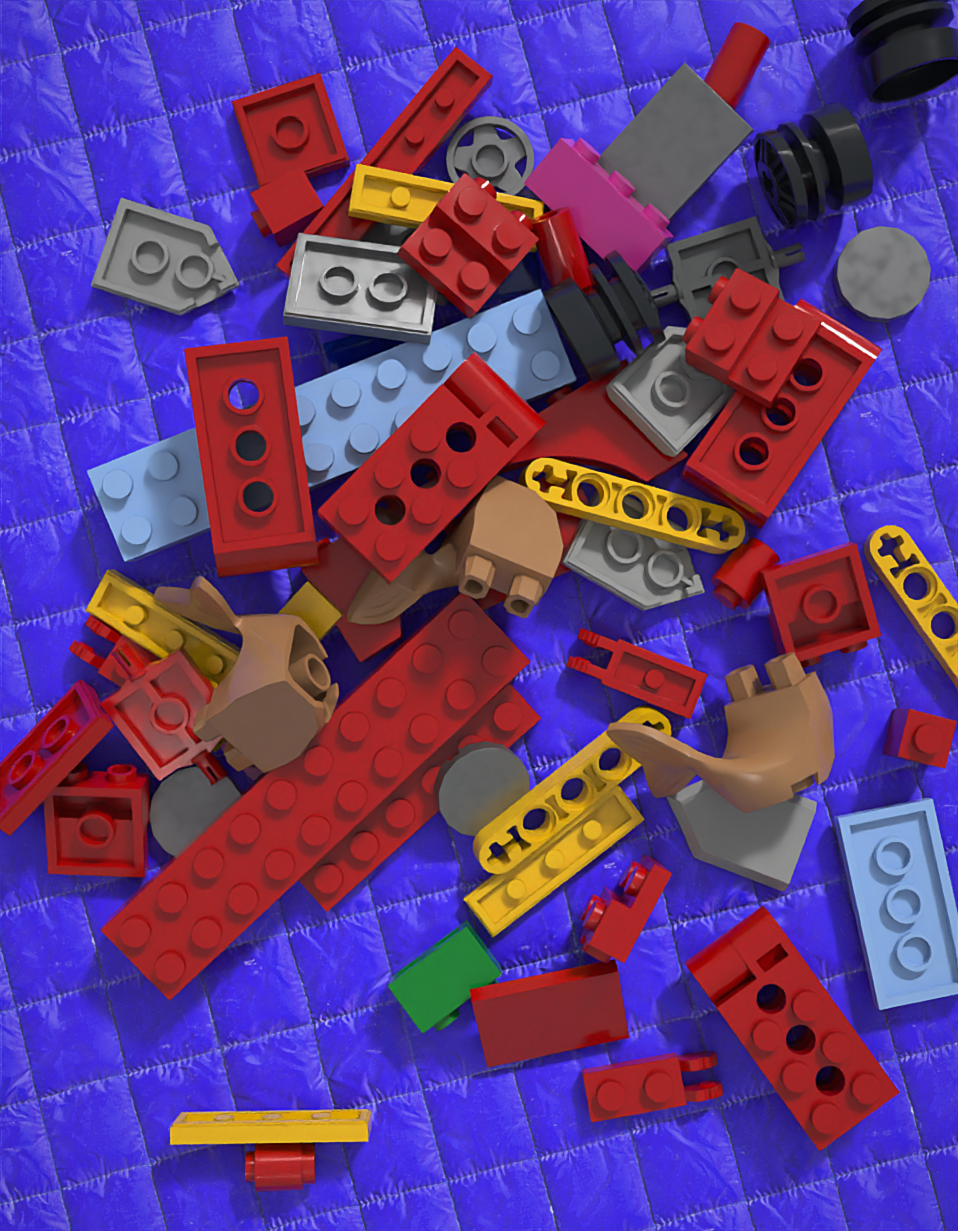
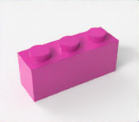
M560 138L526 179L524 184L551 210L569 207L579 237L602 259L605 258V255L616 250L625 262L641 275L673 239L674 236L666 229L670 221L652 204L649 203L644 208L631 196L635 191L634 186L620 173L614 170L609 175L597 163L601 156L589 143L582 138H579L576 142L572 139Z

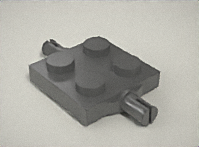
M754 216L667 244L664 252L672 273L671 284L652 290L650 293L658 308L677 302L678 306L684 311L688 324H690L695 316L704 319L713 306L708 303V297L716 281L721 276L730 279L736 268H739L779 289V298L785 301L779 285V269L805 262L804 251L800 252L803 247L799 242L795 245L773 251L772 247L763 238L757 217Z

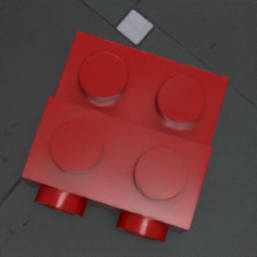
M464 173L436 204L430 215L400 247L397 255L469 319H472L539 238L532 233L534 230L533 224L524 213L517 210L509 212L496 200V190L487 180L476 177L473 180L468 174Z
M736 268L730 279L721 276L716 281L708 297V303L713 306L706 317L702 319L695 316L688 325L682 338V342L687 344L685 348L686 363L762 405L771 408L821 329L822 320L779 298V289Z
M844 543L759 571L770 610L767 617L779 656L794 652L803 668L821 662L823 654L839 650L840 653L855 652L867 647V640L882 636L856 543Z
M80 762L44 800L48 874L145 878L149 869L147 824L150 820L149 813L151 807L150 773H137L136 766L125 763L108 767L107 772L88 771V765Z
M643 854L639 863L632 860L626 868L619 886L624 888L622 895L606 887L603 888L600 896L592 894L587 900L579 918L583 921V934L579 939V942L584 945L582 950L606 964L610 962L612 957L625 963L672 873L660 862Z

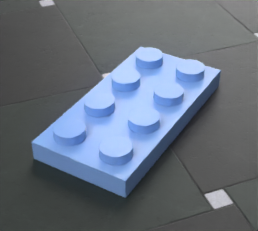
M923 798L835 816L836 830L874 1006L879 1010L958 994V912L933 799Z

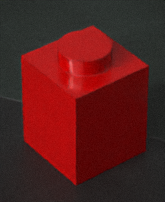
M301 166L294 168L250 193L257 207L256 210L250 212V215L263 238L272 234L279 248L296 240L298 233H303L324 207Z
M893 708L882 754L926 766L946 769L957 721L912 709Z

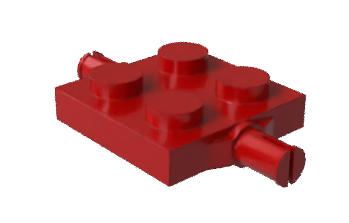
M129 641L112 652L111 655L115 657L129 677L121 688L103 699L100 705L158 781L178 768L190 766L194 763L209 780L211 786L217 784L218 780L221 781L225 778L228 772L211 752L217 742L224 737L221 736L212 742L205 743L193 733L192 729L196 713L210 703L215 688L183 645L163 659L146 665L131 647Z

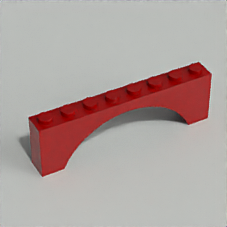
M624 359L620 362V368L598 381L592 383L588 375H586L589 382L575 391L569 385L550 396L546 400L549 407L538 413L547 423L496 475L499 476L512 470L527 467L539 458H552L570 464L606 470L627 480L647 485L681 464L688 455L684 449L675 457L663 454L608 397L606 386L629 365L627 360ZM433 470L425 476L428 483L420 488L429 489L436 485L437 478ZM385 501L388 506L386 509L391 510L402 519L400 506L393 501ZM328 537L316 542L319 564L300 568L308 581H311L344 613L335 624L359 662L365 663L403 639L402 613L396 618L378 625H358L348 622L347 613L349 607L372 568L341 538L332 543Z

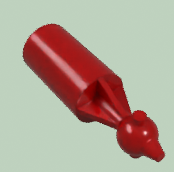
M735 22L703 81L734 111L771 44L770 39L760 30L748 24Z
M569 207L558 208L532 219L531 222L534 227L532 233L539 238L535 244L551 288L571 277L585 294L591 291L592 284L587 270L589 263Z

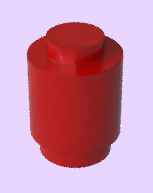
M750 538L746 544L741 543L712 576L711 582L715 587L712 591L713 595L723 605L732 610H735L738 606L748 609L764 590L759 571L778 565L780 563L779 556L768 545L756 538Z
M255 1143V1151H246V1182H255L256 1192L303 1190V1184H315V1143Z

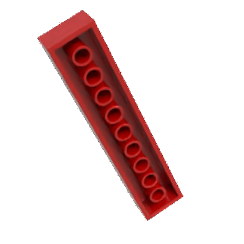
M458 590L336 704L329 722L299 757L276 769L262 773L228 807L110 915L100 931L170 1001L531 661L470 596L460 593Z

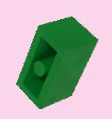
M466 920L392 975L389 979L388 987L422 1034L433 1026L437 1031H440L460 1015L457 1008L471 998L470 989L499 983L496 978L502 975L501 965L468 920Z

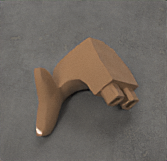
M496 475L473 498L434 554L429 555L423 549L389 585L372 569L349 607L347 621L358 625H378L396 618L423 595L431 591L459 586L460 593L475 599L485 598L489 588L505 593L507 595L503 606L507 612L523 619L527 618L534 606H537L547 591L561 560L564 545L556 512L534 490ZM380 506L375 507V515L383 524L395 525L402 520L391 510Z
M202 576L193 580L190 589L157 587L153 598L175 613L214 629L239 634L243 638L242 648L229 675L213 690L210 703L196 713L192 728L193 733L205 743L212 742L221 736L227 740L224 755L227 762L238 772L255 765L263 773H266L299 757L331 719L339 696L338 684L331 685L330 674L323 663V660L328 655L315 633L299 616L285 613H233L223 596Z
M794 652L777 656L764 664L772 683L770 685L762 687L755 667L751 664L737 668L724 677L731 701L724 706L728 736L722 758H714L698 752L689 745L663 732L638 723H610L606 730L607 736L620 749L643 766L647 785L654 797L661 798L674 795L684 789L698 775L727 802L744 813L767 808L794 797V793L810 787L814 782L820 785L829 777L835 759L833 712L828 697L816 672L805 674Z

